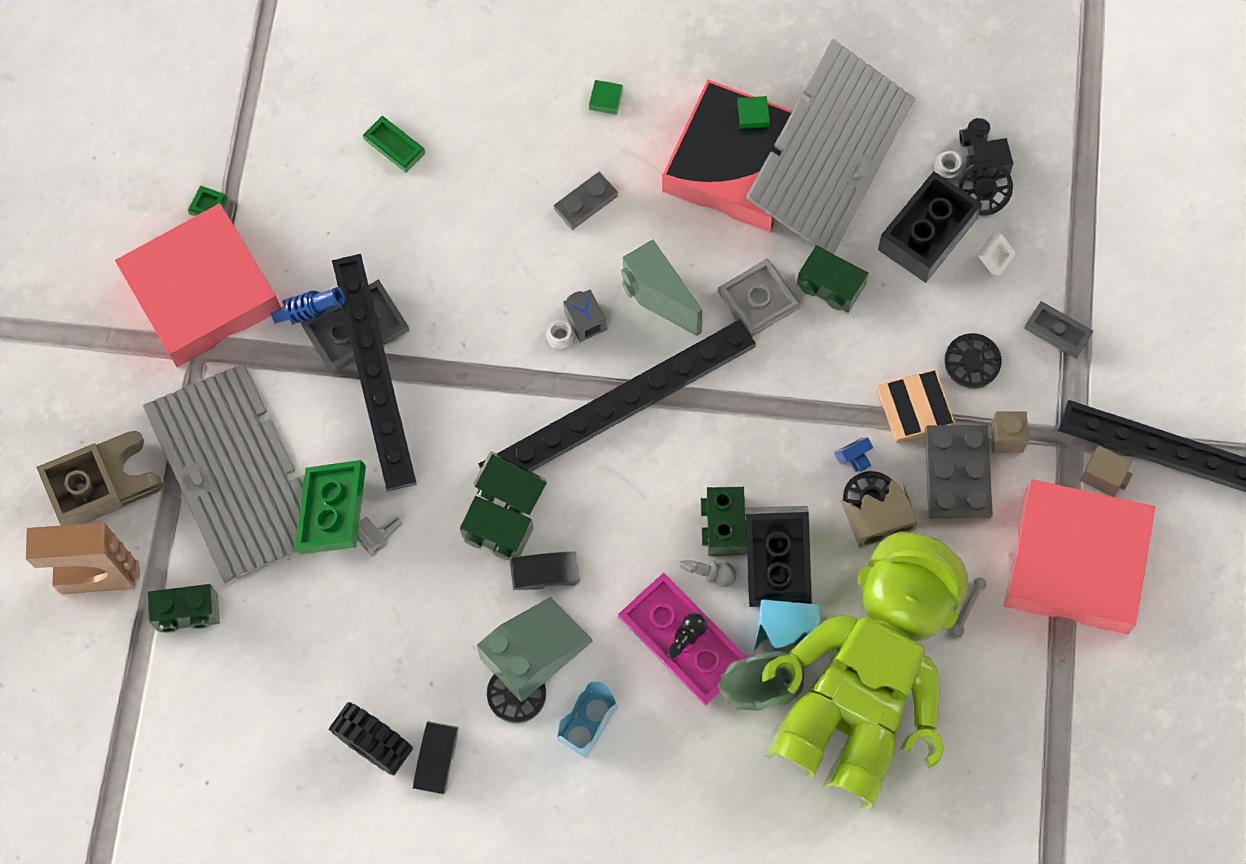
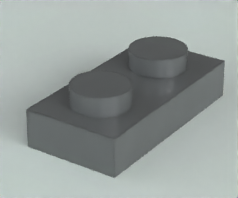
M599 171L555 203L554 210L574 230L617 198L618 191Z
M1040 301L1024 327L1027 331L1076 359L1094 332L1043 301Z

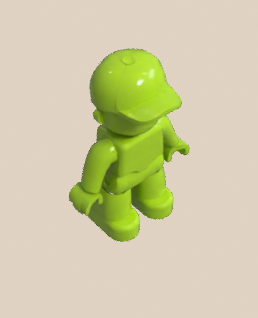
M900 531L886 537L875 548L868 566L862 568L858 575V584L863 589L862 601L864 609L869 617L862 616L856 619L852 616H834L825 620L789 652L790 656L777 657L770 661L762 672V682H765L775 677L776 668L782 667L789 670L792 679L787 691L795 693L802 680V667L806 668L822 655L837 649L827 668L809 691L799 698L788 710L764 757L769 759L774 755L789 759L805 768L807 771L804 777L809 779L815 776L823 760V752L834 730L847 735V741L844 747L841 748L823 787L828 789L837 786L864 799L861 804V808L864 810L874 807L882 790V782L888 772L895 750L894 735L899 728L905 701L910 690L913 695L914 726L917 727V731L906 737L900 750L905 753L910 752L917 739L923 740L929 749L928 755L925 758L927 768L929 769L937 765L944 749L940 735L934 731L937 730L940 699L938 669L932 659L925 655L924 647L915 641L928 639L935 636L940 630H948L954 626L958 620V613L955 610H958L967 592L968 574L965 564L947 545L938 539L926 535Z

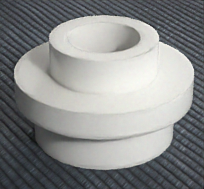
M945 151L939 154L934 163L935 172L947 180L959 177L964 168L962 158L954 151ZM950 164L953 166V169H947L944 165Z
M556 320L547 326L545 338L551 347L565 349L574 342L575 330L569 322ZM559 332H563L566 334V336L563 339H557L555 337V335Z

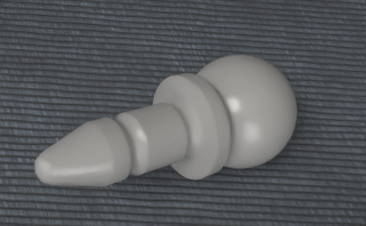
M694 560L679 562V566L686 571L705 576L707 582L713 581L720 587H728L736 579L735 568L726 562L718 564L713 560L709 564Z

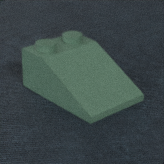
M654 240L647 242L622 257L623 269L621 274L624 281L621 284L630 298L634 296L639 305L696 336L702 333V308Z
M549 597L498 626L477 644V649L483 663L522 703L592 643L593 640Z

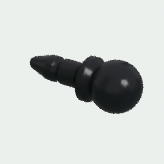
M690 613L684 617L682 625L677 629L678 637L669 648L668 659L671 660L680 655L688 644H694L698 637L706 632L707 621L703 615Z

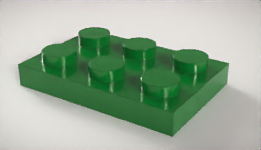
M362 460L305 468L294 547L300 555L356 548L366 465Z

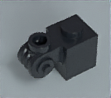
M983 118L973 119L969 122L967 128L959 130L960 144L962 147H967L969 153L966 156L967 168L979 161H994L1001 164L1009 174L1011 173L1014 163L1007 138L987 141L991 129L987 120ZM990 167L987 176L992 178L997 168ZM980 168L972 172L975 179L982 176Z

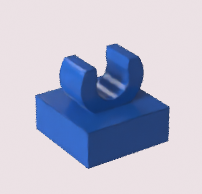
M864 437L857 439L834 453L839 463L850 461L855 472H861L871 467L870 461L864 453L874 447L869 438Z

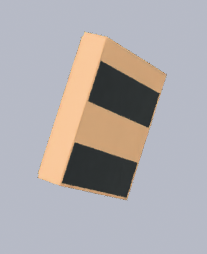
M936 369L877 386V391L896 443L924 436L927 425H955Z

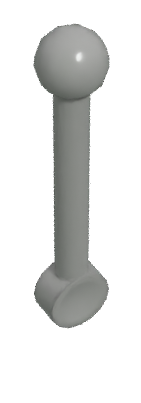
M983 578L974 580L975 588L958 624L952 627L951 632L955 637H961L964 634L963 626L980 590L986 586V581Z

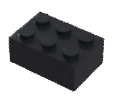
M933 171L881 234L878 250L926 283L977 221L982 203Z

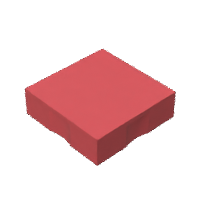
M220 203L115 260L176 367L214 348L226 337L246 330L270 317L271 312L281 307L275 293Z
M1031 479L1025 490L1018 527V549L1010 569L1004 607L1043 616L1066 617L1084 625L1129 634L1137 622L1156 506Z

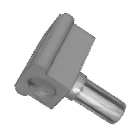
M395 516L377 529L365 517L359 522L357 541L373 557L386 546L387 536L400 527L402 521L399 517Z

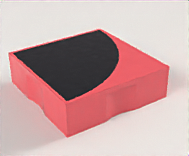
M707 79L662 175V192L699 206L717 209L733 219L771 232L776 219L764 212L763 209L757 207L756 204L747 200L746 196L770 152L780 156L781 151L774 147L793 111L768 102L769 127L740 129L738 98L755 96Z

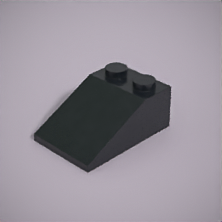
M808 506L745 508L749 607L761 606V600L812 604Z

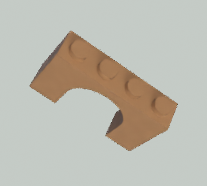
M106 523L27 528L26 560L34 568L53 567L52 586L60 594L135 589V579H139L140 576L139 562L135 560L131 552L124 546V543L117 538L116 534L111 531Z

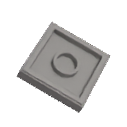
M768 258L718 287V293L736 319L742 321L752 337L800 309L801 305Z

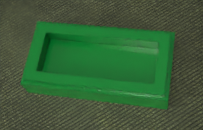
M383 115L363 134L366 142L405 173L425 154V149Z

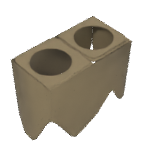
M891 480L889 493H887L883 502L869 495H864L862 507L860 505L855 507L841 500L859 548L883 541L886 537L900 531H915L918 520L904 483L905 494L897 483Z

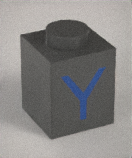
M590 289L585 292H575L567 300L563 301L564 313L569 323L574 327L575 334L580 343L607 331L606 318Z

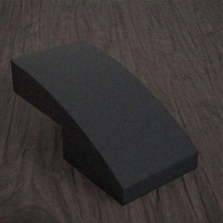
M576 551L544 553L510 559L513 590H540L546 586L576 585L580 582Z
M427 721L418 756L413 789L439 794L446 793L459 727Z

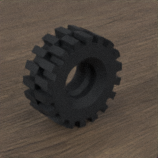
M347 702L329 727V730L339 740L347 744L348 747L393 776L413 750L412 746L404 738L400 737L397 732L390 729L388 725L351 702Z

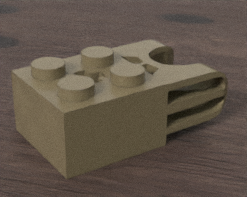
M126 432L97 445L95 443L36 467L61 525L84 524L149 497L161 490L163 486L161 478L153 472L141 475H128L123 472L127 459L140 452L143 448L144 439L140 432ZM83 484L85 487L78 491L77 486Z

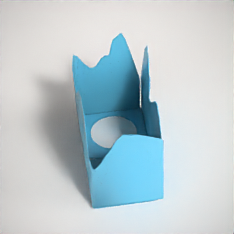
M761 600L754 651L766 639H769L775 651H779L782 647L791 643L797 645L821 624L822 605Z
M591 681L586 686L584 692L578 696L572 712L566 715L565 718H562L559 723L558 741L585 758L618 708L616 700L605 684ZM598 699L606 703L608 711L602 721L595 722L587 717L586 707L589 702ZM583 726L590 731V743L584 748H578L569 742V733L574 727Z

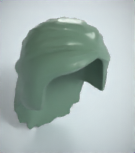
M781 651L759 653L747 659L734 661L733 664L728 665L726 672L720 675L722 681L718 683L720 694L726 698L729 704H733L737 710L758 711L771 706L786 705L798 697L803 690L804 668L802 667L803 676L797 691L791 693L787 689L791 683L792 676L789 670L785 668H776L775 677L772 680L762 682L764 667L779 656H790L789 653Z

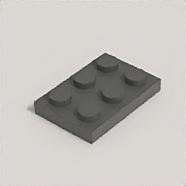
M378 279L369 284L382 342L385 345L409 331V327ZM342 305L327 309L322 316L301 323L302 328L331 375L355 362Z
M927 425L925 427L929 519L991 518L993 513L988 425Z

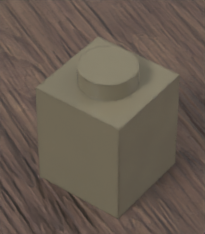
M996 411L991 422L992 453L1024 452L1029 441L1027 411Z
M1098 445L1080 481L1114 497L1119 488L1122 490L1126 489L1133 475L1128 472L1132 461Z

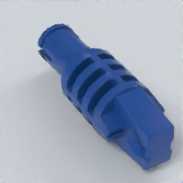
M334 287L321 293L315 290L282 300L284 306L270 314L275 324L290 320L291 324L294 325L320 317L327 309L343 305L345 303V295L339 287Z

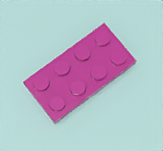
M664 572L618 614V618L705 707L720 694L718 683L722 681L720 675L726 672L727 666L733 664L734 661L748 658ZM690 613L703 615L707 621L706 632L698 637L694 644H688L680 655L671 660L668 659L669 648L678 637L677 629L682 625L684 617Z

